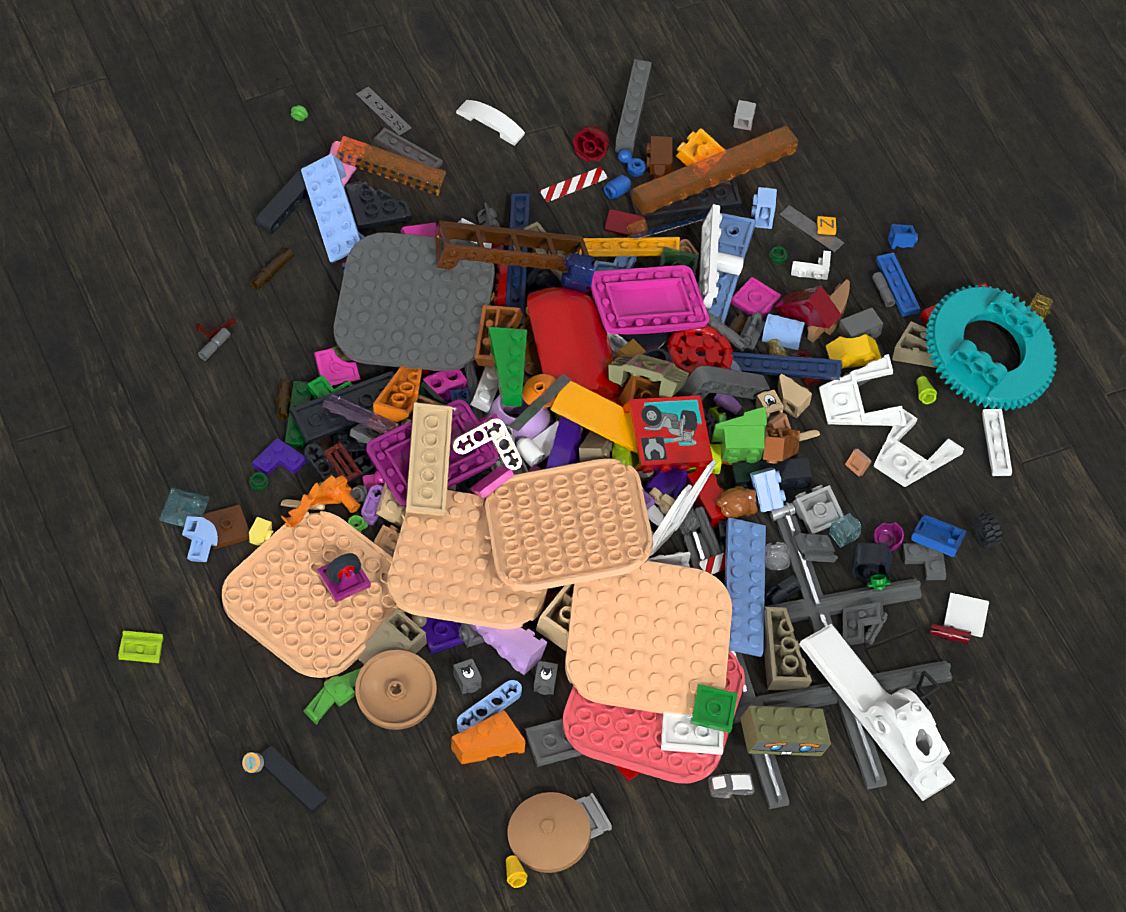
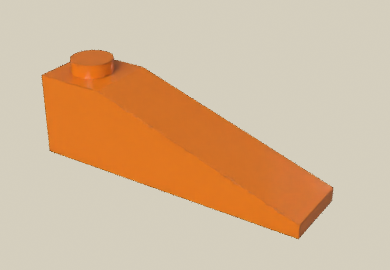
M405 367L398 369L373 403L374 422L392 426L409 417L413 411L414 403H417L422 369Z

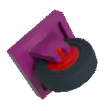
M353 553L341 555L331 563L317 569V574L335 603L371 587V582L361 568L362 565L358 556Z

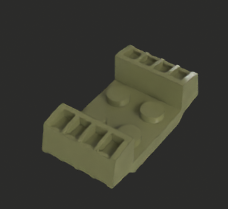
M639 353L635 356L621 354L620 357L609 364L610 381L622 385L632 375L648 377L651 381H661L659 396L663 397L675 395L676 392L684 387L689 375L688 372L678 369L674 363Z

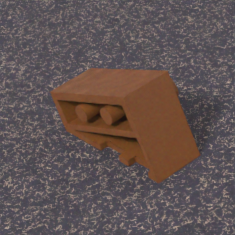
M483 305L475 351V360L478 366L494 367L488 341L489 327L517 329L523 318L520 308Z
M766 427L764 451L762 454L763 460H766L767 463L777 464L778 461H784L798 453L800 430Z

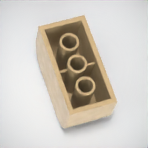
M574 584L565 585L542 613L536 627L537 632L564 651L567 649Z

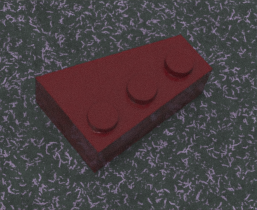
M822 286L788 293L775 306L780 317L804 322V325L828 329L842 316Z

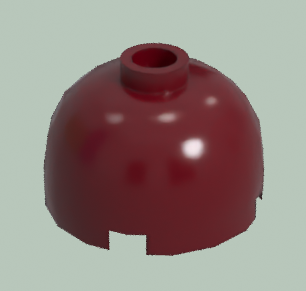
M589 125L583 127L573 139L574 151L580 159L586 162H591V160L600 161L609 149L607 133L598 126Z

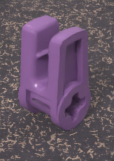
M374 485L369 489L361 510L362 518L368 525H374L379 517L376 511L383 490L381 485Z

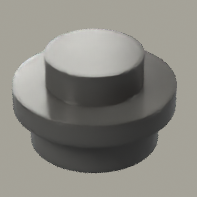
M358 485L351 490L350 495L360 505H363L369 491L365 486Z

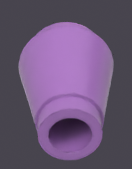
M717 394L713 399L717 406L734 415L742 408L739 402L730 395Z

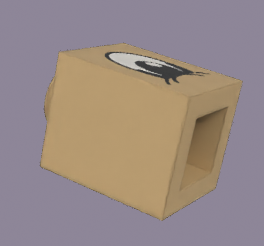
M775 390L764 391L757 395L755 407L757 409L766 407L767 422L781 412L783 413L784 406Z

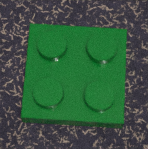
M698 684L690 724L730 733L738 693Z

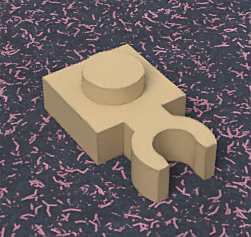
M655 487L649 493L656 501L655 503L659 505L658 508L661 512L667 515L676 500L667 494L662 495Z

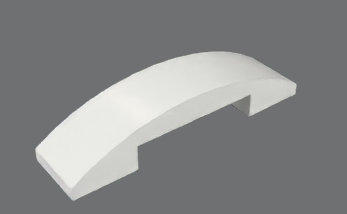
M466 100L456 111L457 114L469 121L474 118L498 131L500 138L514 146L525 135V132L513 120L484 103Z

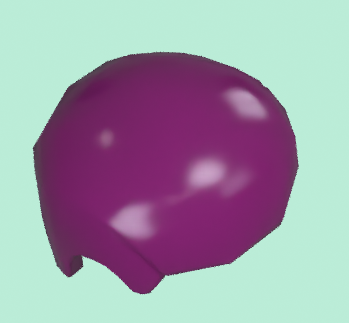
M896 522L882 523L875 529L873 535L875 544L879 542L886 543L890 551L900 547L904 538L903 529Z

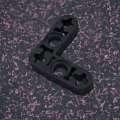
M309 444L304 450L305 460L321 482H324L331 475L335 478L343 475L348 480L347 484L351 485L362 479V476L373 472L375 467L369 455H362L337 470L317 444ZM309 452H316V458L313 454L309 455ZM363 462H365L366 464L370 463V466H363ZM325 464L329 467V470L322 472L318 466ZM353 470L356 475L354 477H347L345 472Z

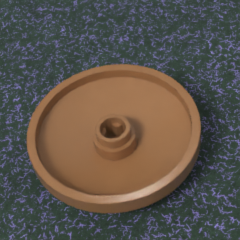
M389 650L375 655L366 662L358 674L355 692L359 708L368 720L382 728L399 730L418 724L429 714L436 700L437 686L434 673L425 660L412 652Z
M541 793L528 798L514 811L508 825V840L514 856H517L524 866L538 872L552 873L571 867L585 854L591 839V826L584 808L573 798L561 793Z

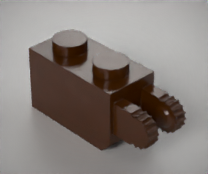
M651 136L650 143H647L646 154H650V157L646 159V168H650V175H653L654 183L661 185L664 183V176L671 174L672 137Z

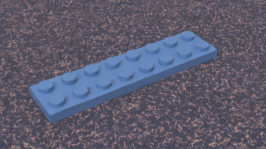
M728 518L726 522L724 586L732 602L729 650L761 657L764 640L766 526Z

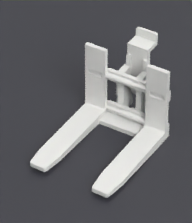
M713 460L707 466L693 488L691 485H688L681 492L667 515L663 514L655 505L647 510L649 520L658 526L655 533L652 532L653 549L650 556L679 528L715 467L716 461Z

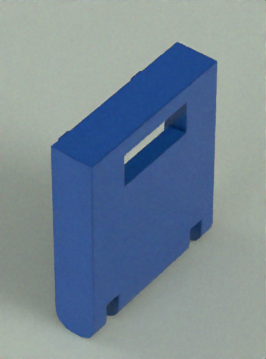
M924 515L914 530L911 539L916 543L955 557L965 537L966 530Z

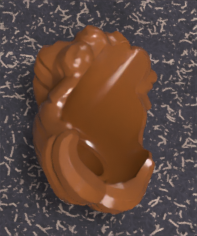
M743 486L728 489L722 492L716 499V503L721 507L723 515L728 518L735 519L743 515L750 516L758 511L756 491L745 489Z

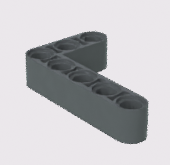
M701 366L694 370L687 378L684 387L672 397L700 395L702 401L711 392L756 400L758 394L771 390L763 375Z

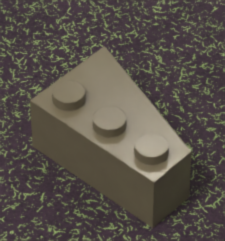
M911 321L895 346L892 360L938 368V366H932L935 360H930L931 353H927L929 349L925 345L928 341L925 339L927 335L925 330L927 328Z

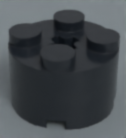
M883 542L877 544L858 543L853 553L852 576L856 580L857 577L862 579L864 584L871 582V576L876 574L886 575V579L889 580L893 555L888 549V545Z

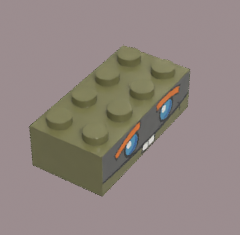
M749 706L740 718L747 751L750 754L822 756L831 745L823 709Z

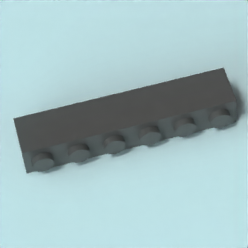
M634 59L617 133L615 152L619 153L622 149H628L633 155L652 62Z

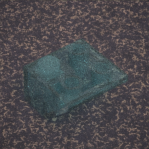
M171 488L159 520L184 527L187 516L202 517L209 501V496Z

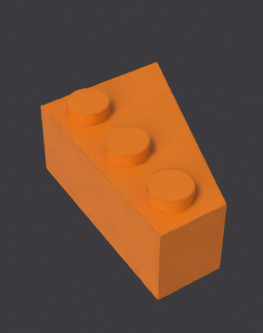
M505 710L452 736L451 749L460 763L466 764L487 760L488 757H504L506 754L518 752V754L525 753V739Z

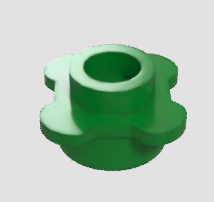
M876 574L871 576V582H868L867 586L873 587L874 590H883L886 585L891 584V581L886 579V575Z

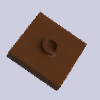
M240 504L202 515L204 519L210 521L215 526L217 531V546H213V549L250 540L249 528Z

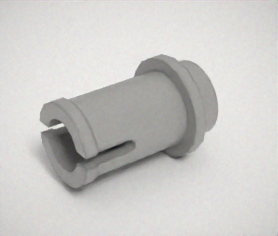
M786 502L784 507L772 509L769 513L771 519L775 521L783 518L785 513H789L791 517L795 514V508L792 503Z

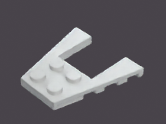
M889 354L878 361L868 363L867 366L859 370L856 369L850 372L849 375L840 377V380H833L819 387L827 424L906 426L902 406L864 413L857 385L859 381L893 374Z
M903 409L906 426H893L875 461L874 467L906 487L962 455L964 448L948 439L926 460L899 442L917 422L915 416Z

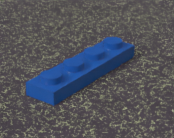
M894 252L877 256L876 263L888 284V288L892 292L902 317L919 313V304Z

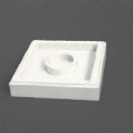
M950 593L944 626L950 627L951 625L956 629L971 631L973 636L982 637L989 601Z

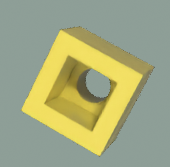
M257 517L249 531L250 543L261 546L267 539H270L274 534L272 522Z

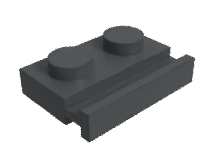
M798 533L795 540L801 553L805 554V561L834 563L838 559V556L834 555L835 550L828 535Z

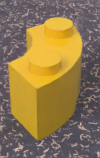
M867 334L856 338L840 336L826 345L829 358L842 360V368L867 366L868 363L881 359L876 340Z

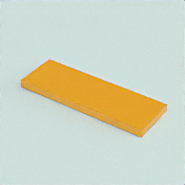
M572 381L558 393L550 410L638 454L631 414L624 413L623 407Z

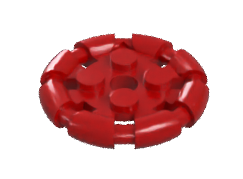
M706 325L705 327L673 332L668 340L667 349L678 369L689 373L688 377L701 366L714 367L715 365L716 368L728 370L731 368L733 361L731 344L724 335L721 336L718 330ZM700 351L704 356H698L695 352Z

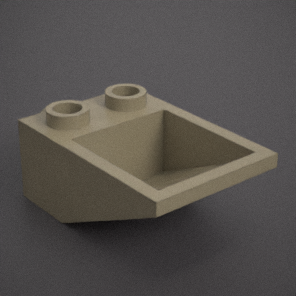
M397 608L381 623L366 642V648L358 660L365 665L375 655L389 650H404L416 654L427 644L426 632L420 628L426 624L427 617L413 614L411 619H409Z

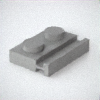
M593 793L588 797L584 796L576 800L584 808L589 818L591 839L603 834L604 831L612 830L611 823Z

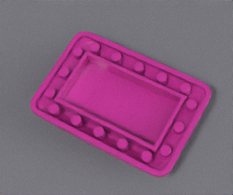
M678 265L595 271L588 278L603 326L611 334H648L705 327L709 322V315L692 269L688 266Z

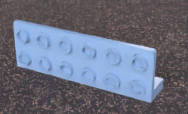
M330 154L302 168L301 172L329 260L334 263L348 256L353 246L365 237L357 230L341 180L346 177L342 161L333 154Z

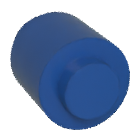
M620 175L606 184L604 192L609 199H616L631 189V181L627 176Z

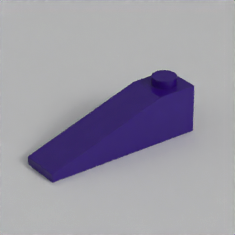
M561 415L545 469L580 463L581 425Z

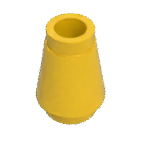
M509 856L506 858L507 882L513 888L524 886L528 876L518 857Z

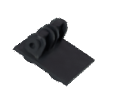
M342 430L333 434L335 458L339 460L348 459V452H350V459H352L353 451H355L356 459L358 458V451L360 456L368 455L366 451L367 444L358 442L354 437L350 436V431Z

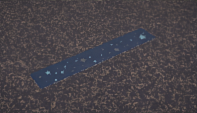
M708 213L627 237L639 239L706 219Z

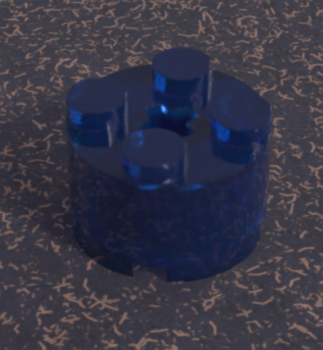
M573 252L570 255L566 254L564 265L567 267L566 273H562L561 284L567 289L588 293L587 286L591 287L595 268L594 265H591V260L595 261V257Z

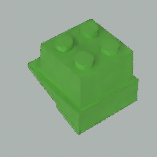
M766 407L745 412L744 416L726 421L725 415L718 416L719 423L715 425L711 443L720 442L722 461H727L728 463H736L738 461L755 463L760 461L764 451V434L767 425Z

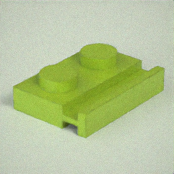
M123 631L118 655L119 660L159 663L164 639L163 634Z

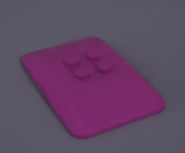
M455 400L444 405L453 407L447 488L487 469L498 460V453L491 441L465 454L456 453L452 449V441L457 436L473 429L474 425H479V421L471 408L463 400ZM412 421L369 441L366 447L367 454L394 499L401 506H406ZM481 431L474 432V440L476 442L481 441L483 433ZM469 435L466 436V438H468L467 441H458L459 445L457 446V448L463 450L465 444L470 443L471 446L473 445V443L469 440Z

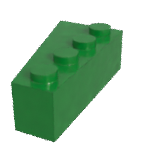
M489 327L488 341L502 405L520 407L522 405L527 330Z

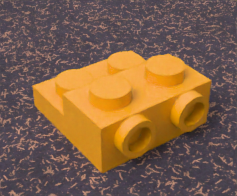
M700 128L697 133L693 131L686 138L689 141L687 144L683 142L677 148L679 153L676 157L688 168L692 165L703 176H706L727 151Z

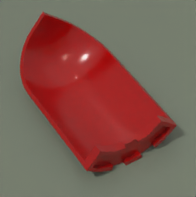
M564 287L546 288L530 293L527 297V306L543 374L551 375L556 380L564 374L572 382L611 402L619 400L622 389L620 384L609 380V364L614 361L608 333L603 326L595 300L581 291Z

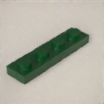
M293 382L290 409L311 401L312 394L307 388V384L310 382ZM289 410L285 443L292 448L304 449L305 441Z

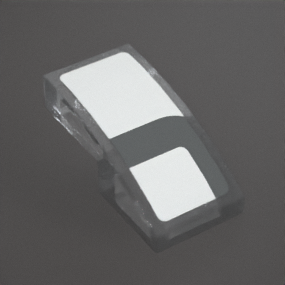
M750 773L723 774L708 778L712 797L730 798L733 794L752 795L755 792Z

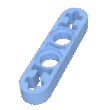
M515 680L507 681L462 713L457 719L458 731L462 732L511 705L521 696V684ZM509 688L512 690L516 689V692H509ZM494 698H500L503 702L500 705H494L491 701ZM484 709L487 711V714L479 716L476 714V711ZM463 721H464L465 723H468V722L470 721V726H468V725H466V724H465V725H462Z

